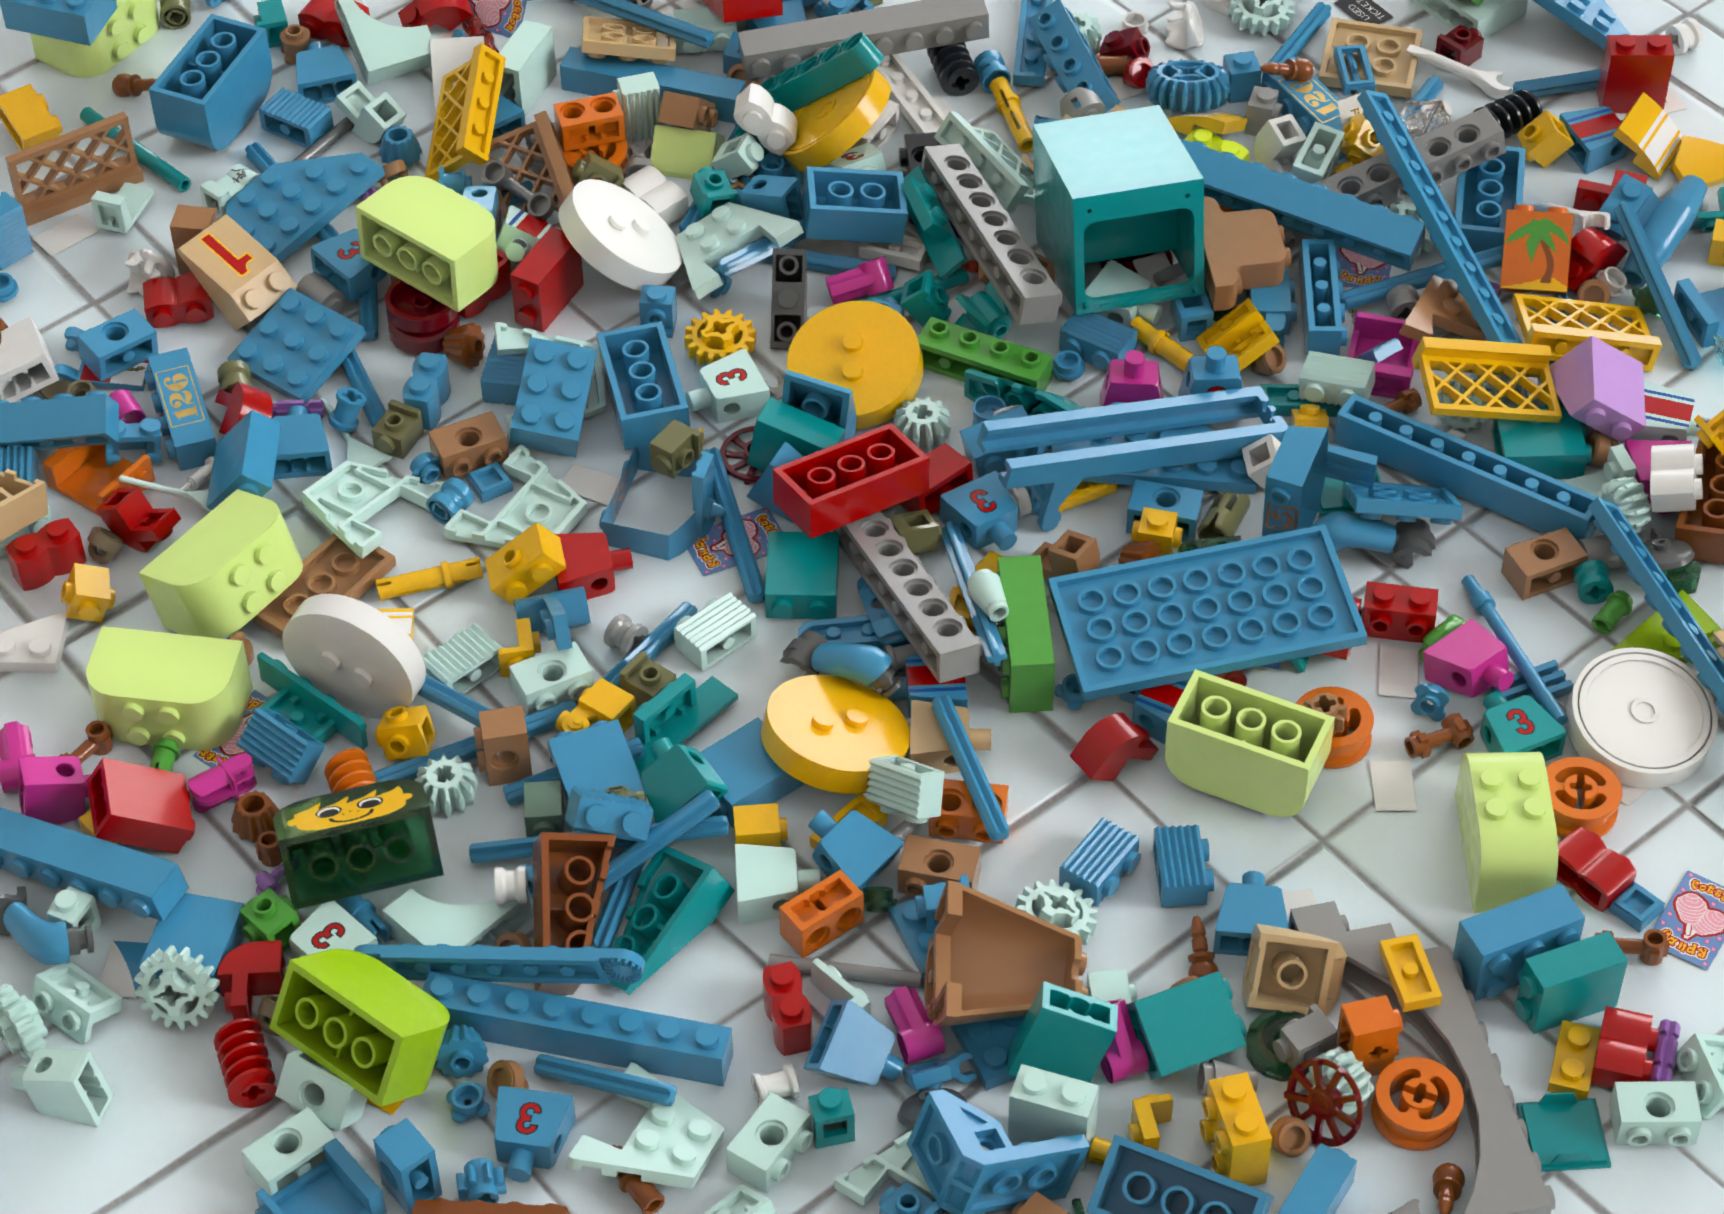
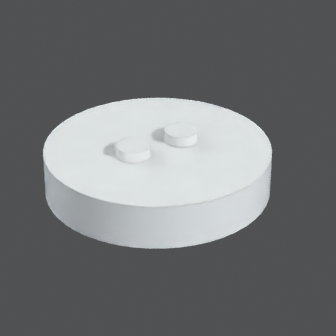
M595 179L583 180L574 187L559 208L558 216L561 228L574 249L596 270L623 286L642 291L643 285L665 286L682 263V255L677 238L667 223L649 205L617 185Z
M338 594L311 596L301 603L283 630L282 643L284 652L296 673L300 677L307 678L313 687L325 695H332L347 710L370 718L382 719L385 710L396 706L409 707L424 685L426 667L423 657L413 640L387 615L362 601Z
M1646 648L1616 649L1592 660L1579 674L1569 695L1565 710L1568 718L1566 722L1568 735L1579 755L1602 763L1614 772L1621 784L1636 788H1662L1688 778L1703 763L1714 742L1718 728V714L1714 698L1710 690L1699 681L1697 674L1680 660L1660 651Z

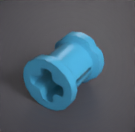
M342 387L337 390V404L335 410L330 413L328 421L337 430L352 432L358 428L359 420L357 417L360 408L366 404V396L355 388Z

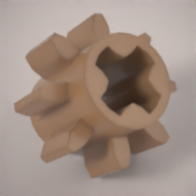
M1320 692L1312 700H1304V707L1335 717L1333 735L1337 731H1344V721L1347 719V706H1339L1337 695L1334 696L1329 693Z

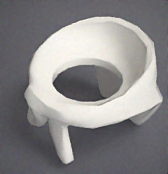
M1169 0L1168 5L1171 9L1181 10L1182 12L1167 17V21L1173 22L1182 19L1183 21L1164 27L1169 33L1165 44L1179 50L1201 46L1203 44V26L1195 3L1190 0L1186 2Z
M150 249L131 250L128 261L125 262V266L129 267L131 272L127 292L130 294L139 293L143 296V282L156 277L174 278L176 275L174 267Z

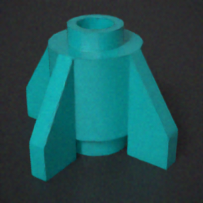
M991 282L984 288L988 294L984 291L977 292L970 297L958 294L955 299L966 310V313H963L954 324L999 339L1007 334L1011 324L1009 309Z

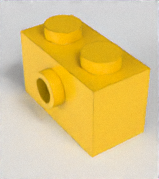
M31 84L0 95V120L20 151L59 137V133L63 132L58 117L50 115L44 96L41 93L37 94Z
M537 522L485 559L491 592L514 605L513 600L529 596L566 569L560 537Z

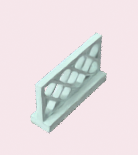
M949 111L934 138L941 145L961 144L967 155L971 157L979 173L984 176L992 192L996 194L998 201L1005 211L1014 213L1019 204L1035 207L1034 172L994 131L970 126L959 113Z

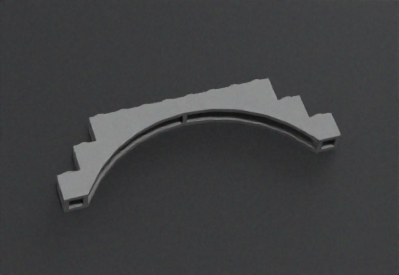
M1335 901L1290 909L1289 929L1340 942L1347 954L1343 979L1375 997L1387 995L1392 1009H1398L1401 1017L1421 1033L1445 1063L1446 1067L1459 1080L1463 1089L1464 1103L1474 1136L1476 1172L1473 1193L1464 1214H1551V1211L1555 1209L1553 1190L1549 1185L1545 1186L1543 1182L1539 1156L1535 1151L1531 1152L1527 1142L1528 1131L1526 1124L1522 1118H1517L1514 1110L1513 1092L1509 1085L1504 1086L1501 1078L1499 1058L1496 1053L1491 1054L1488 1046L1486 1026L1483 1021L1478 1022L1475 1014L1473 994L1470 990H1465L1462 982L1463 973L1458 959L1452 958L1448 945L1424 949L1442 994L1441 1005L1403 1012L1378 950L1381 940L1397 938L1391 923L1350 930L1346 916L1340 915Z

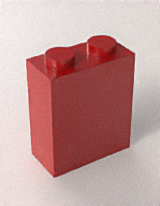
M1607 35L1597 89L1599 107H1609L1614 113H1628L1636 100L1644 92L1664 110L1675 57L1671 35Z
M551 226L511 272L510 280L515 322L544 333L584 285L582 257L571 245L563 230Z
M102 757L87 780L95 837L102 840L178 854L185 843L192 839L195 832V821L192 819L190 810L191 795L187 790L185 774Z

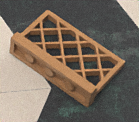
M545 110L534 115L535 122L493 138L490 151L500 147L508 149L501 162L513 174H516L514 180L520 184L524 177L536 181L531 190L534 194L540 191L543 184L554 187L555 190L551 198L555 201L554 210L559 212L561 204L575 186L555 127ZM535 133L536 141L531 150L519 146L524 137ZM515 152L527 156L521 168L508 165ZM534 159L545 162L540 175L528 172ZM498 190L499 207L505 219L508 206L515 195L508 190ZM524 202L521 210L528 213L527 204ZM560 222L554 224V226L562 229Z
M125 112L118 113L5 157L15 196L14 199L23 207L22 210L26 217L27 226L92 202L91 198L96 191L112 194L119 191L126 182L137 184L144 181L143 171L137 163L128 116ZM121 126V130L115 139L106 137L111 128ZM88 137L92 139L85 151L76 148L81 140ZM101 142L110 145L102 157L94 155ZM57 149L63 150L56 162L47 160L52 151ZM118 149L126 151L127 155L111 160ZM71 154L80 156L73 169L64 166ZM28 160L33 162L26 174L17 171L16 165ZM89 160L98 163L96 167L81 172ZM42 165L51 168L44 180L34 177ZM59 172L68 174L67 178L52 183ZM30 183L39 186L37 190L23 195Z

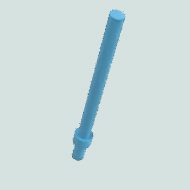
M1473 575L1465 576L1461 583L1471 597L1470 603L1478 615L1485 618L1496 637L1505 644L1508 655L1543 708L1563 726L1568 720L1566 714L1495 609L1496 603L1488 591L1481 588Z

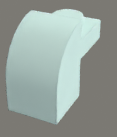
M359 80L337 95L334 100L337 107L354 124L352 132L368 143L380 141L385 130L401 125L407 115L386 91L375 99Z

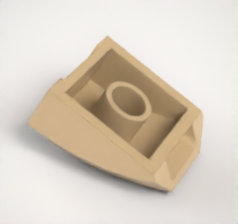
M1255 924L1251 932L1243 976L1242 997L1246 1006L1308 1015L1309 1006L1316 1003L1325 1016H1327L1339 1000L1347 954L1340 942L1281 927Z

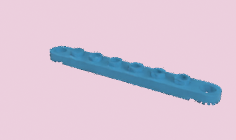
M403 943L400 945L363 944L356 946L353 950L374 957L407 980L426 981L429 971L485 982L610 984V981H617L618 983L624 981V984H628V982L635 984V982L641 980L645 967L643 957L634 951L621 948H595L591 946L561 948L552 945L545 947H522L519 945L499 947L480 944L450 946L447 944L413 945Z

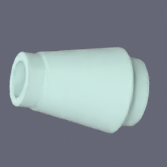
M981 569L974 572L967 580V594L991 621L998 622L1005 619L1009 614V608L1000 577L989 569Z

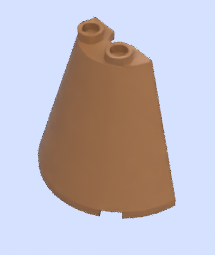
M947 881L935 912L934 919L939 921L934 930V938H929L925 967V1007L928 1019L933 1020L932 1025L946 1027L1026 1016L1043 981L1087 995V987L1083 986L1082 980H1079V976L1084 974L1087 965V955L1082 952V936L958 882Z

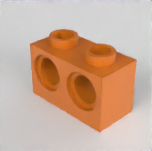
M615 92L553 104L555 127L564 152L626 140L624 114Z
M944 779L941 816L929 818V836L944 839L974 840L982 843H1003V840L994 842L989 838L965 782ZM990 784L1005 819H1007L1009 785Z
M840 869L779 906L780 935L801 958H805L864 922V893Z

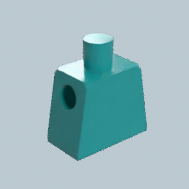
M669 738L658 739L650 746L656 761L642 772L641 780L649 805L654 810L653 817L655 823L664 821L706 790L712 791L718 800L729 792L726 784L697 749L681 744L673 746Z

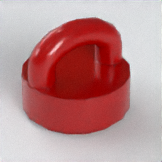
M1142 57L1130 60L1124 69L1123 83L1128 84L1134 89L1146 88L1148 72L1154 64L1149 59Z

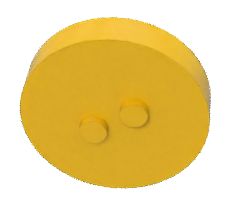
M875 69L871 73L794 111L793 114L798 121L796 141L782 155L800 172H806L807 166L823 167L834 161L850 149L878 119L888 102L891 92L890 83Z
M848 301L821 310L801 326L791 342L787 355V370L853 391L857 416L856 430L874 427L892 419L896 414V409L902 406L903 401H912L923 377V357L918 338L911 324L894 309L871 301Z
M831 675L801 676L777 687L769 698L760 730L762 744L766 752L783 771L812 787L842 794L868 793L866 790L869 788L867 783L870 780L868 777L870 774L868 768L871 766L869 763L870 759L889 755H899V757L905 758L910 745L909 725L896 705L888 698H884L881 693L868 686Z

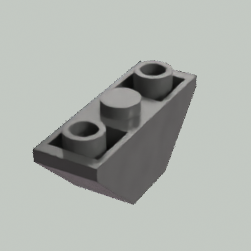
M773 248L770 348H789L794 336L806 322L807 249Z

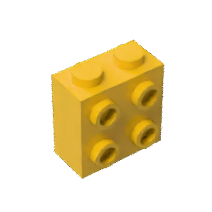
M1245 1072L1208 1080L1207 1097L1202 1098L1205 1116L1203 1120H1200L1199 1126L1204 1143H1210L1214 1152L1211 1155L1214 1172L1248 1186L1266 1183L1272 1136L1248 1073Z

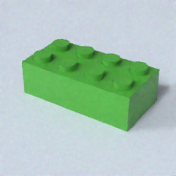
M1041 555L998 557L997 572L993 573L1000 577L1009 608L1008 616L995 623L1007 653V658L1001 661L1000 666H997L998 671H1002V675H1005V677H1000L1001 699H1008L1009 713L1053 711L1055 659Z

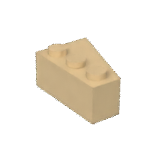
M6 469L4 473L0 472V541L48 515L46 482L35 479L33 483L17 477L16 471Z

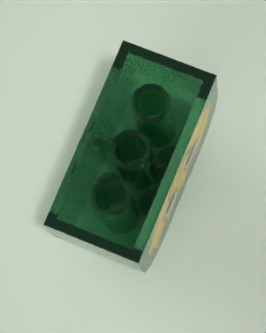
M409 779L387 780L294 802L282 808L273 817L294 910L444 875L430 806L422 784Z

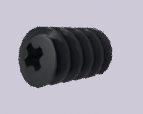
M965 42L927 48L930 62L944 92L952 96H963L971 93L978 86L979 75Z
M1524 89L1515 91L1514 94L1506 95L1504 98L1497 99L1484 106L1504 130L1505 139L1511 137L1512 134H1517L1543 112L1537 98L1531 92ZM1479 107V108L1475 109L1473 112H1475V111H1477V110H1480V109H1482V108H1484V107Z

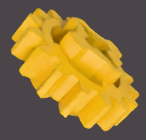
M714 309V315L710 316L708 313L702 312L701 320L692 318L691 326L685 327V350H688V357L690 359L696 358V363L699 366L705 362L709 365L745 348L748 353L755 352L756 329H753L752 321H744V314L742 313L732 316L731 309H728L725 314H720L718 309Z

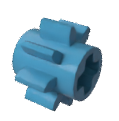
M473 1159L465 1164L464 1173H456L460 1201L482 1200L487 1203H498V1194L507 1193L503 1167L498 1166L494 1168V1163L489 1159Z

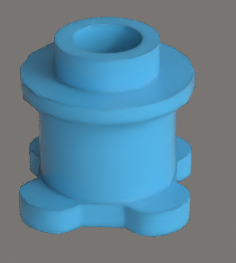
M439 166L440 184L462 196L464 188L472 186V176H466L465 169H462L461 173H444V166Z

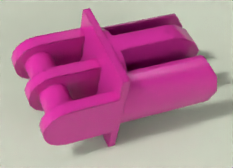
M241 753L224 762L217 756L218 765L188 779L187 785L192 796L191 801L195 811L204 813L233 798L238 802L239 795L253 789L257 785V780L254 776L255 770L252 766V757L249 754Z

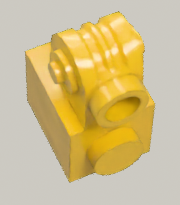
M600 678L591 688L588 687L582 692L578 705L571 712L565 710L559 715L555 727L560 732H575L588 728L598 721L609 722L618 719L623 733H625L634 724L633 713L636 712L635 696Z

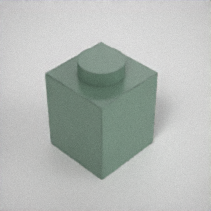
M561 780L524 783V820L527 837L539 836L541 832L564 833V803Z

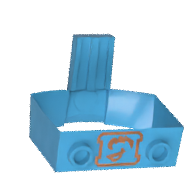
M1288 426L1266 475L1262 536L1311 527L1319 510L1325 477L1374 489L1378 456L1328 444V428Z
M635 445L629 461L626 460L624 462L621 478L607 509H603L599 526L603 533L606 534L608 546L619 549L630 548L631 552L667 561L681 555L699 538L707 536L716 517L725 514V508L716 503V499L713 498L714 454L702 451L700 460L693 459L690 466L683 469L677 475L692 478L693 511L695 513L668 536L614 524L637 471L657 472L651 468L650 447Z

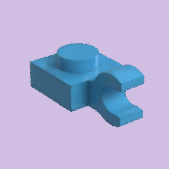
M961 1050L948 1058L940 1059L938 1057L905 1067L902 1070L905 1084L914 1090H919L921 1093L927 1089H940L942 1082L952 1080V1077L963 1083L972 1082L977 1078L976 1072L972 1070L965 1073L960 1072V1064L964 1060L973 1058L972 1053Z

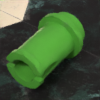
M1617 590L1611 592L1606 597L1607 603L1591 621L1593 627L1598 632L1606 635L1610 634L1620 619L1632 612L1633 599L1625 591Z
M159 739L151 747L153 757L150 767L172 771L174 761L180 758L178 744L170 739Z

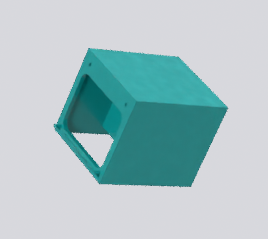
M1160 105L1033 124L1036 239L1046 258L1054 262L1055 276L1075 315L1204 295V178ZM1172 250L1188 278L1186 282L1181 284L1101 297H1090L1085 294L1084 264Z

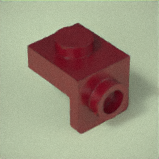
M1135 26L1122 31L1115 30L1105 35L1099 53L1100 56L1127 55L1132 60L1140 57L1148 59L1150 44L1147 38L1142 36L1138 27Z

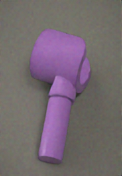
M292 857L270 874L267 871L259 872L256 876V884L258 885L256 893L260 895L270 888L278 895L281 886L277 881L297 865L296 860Z

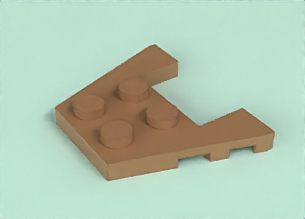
M1435 275L1431 278L1399 331L1400 335L1419 342L1422 337H1432L1433 325L1471 340L1485 341L1486 338L1479 324L1473 319L1471 309L1465 298L1459 293L1457 283L1452 279H1444Z

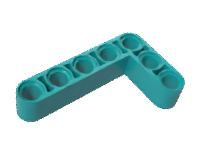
M859 32L769 78L760 86L770 93L775 103L781 104L791 112H794L871 73L880 65L884 55L863 32ZM738 125L734 138L748 132ZM751 134L763 148L764 156L767 155L770 151L760 143L757 135Z

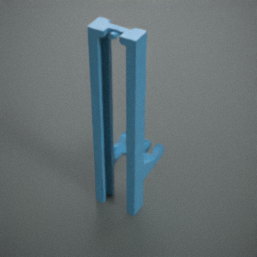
M1261 386L984 421L977 444L983 454L1022 449L1020 457L1005 460L1004 465L1007 471L1000 472L998 478L1005 489L1026 488L1032 504L1031 514L1039 517L1037 518L1039 527L1042 531L1048 532L1055 529L1061 520L1062 515L1058 510L1059 506L1084 478L1242 457V448L1269 434H1272L1279 442H1282L1288 425L1281 415L1273 416L1276 408L1272 405L1269 406L1270 399ZM1257 417H1260L1264 423L1254 426L1043 454L1050 445Z

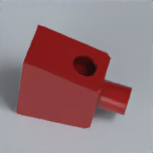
M602 532L555 534L560 537L566 563V569L555 576L558 591L583 586L586 598L589 600L612 593L615 590L614 572L633 569L630 548L610 551L606 534Z

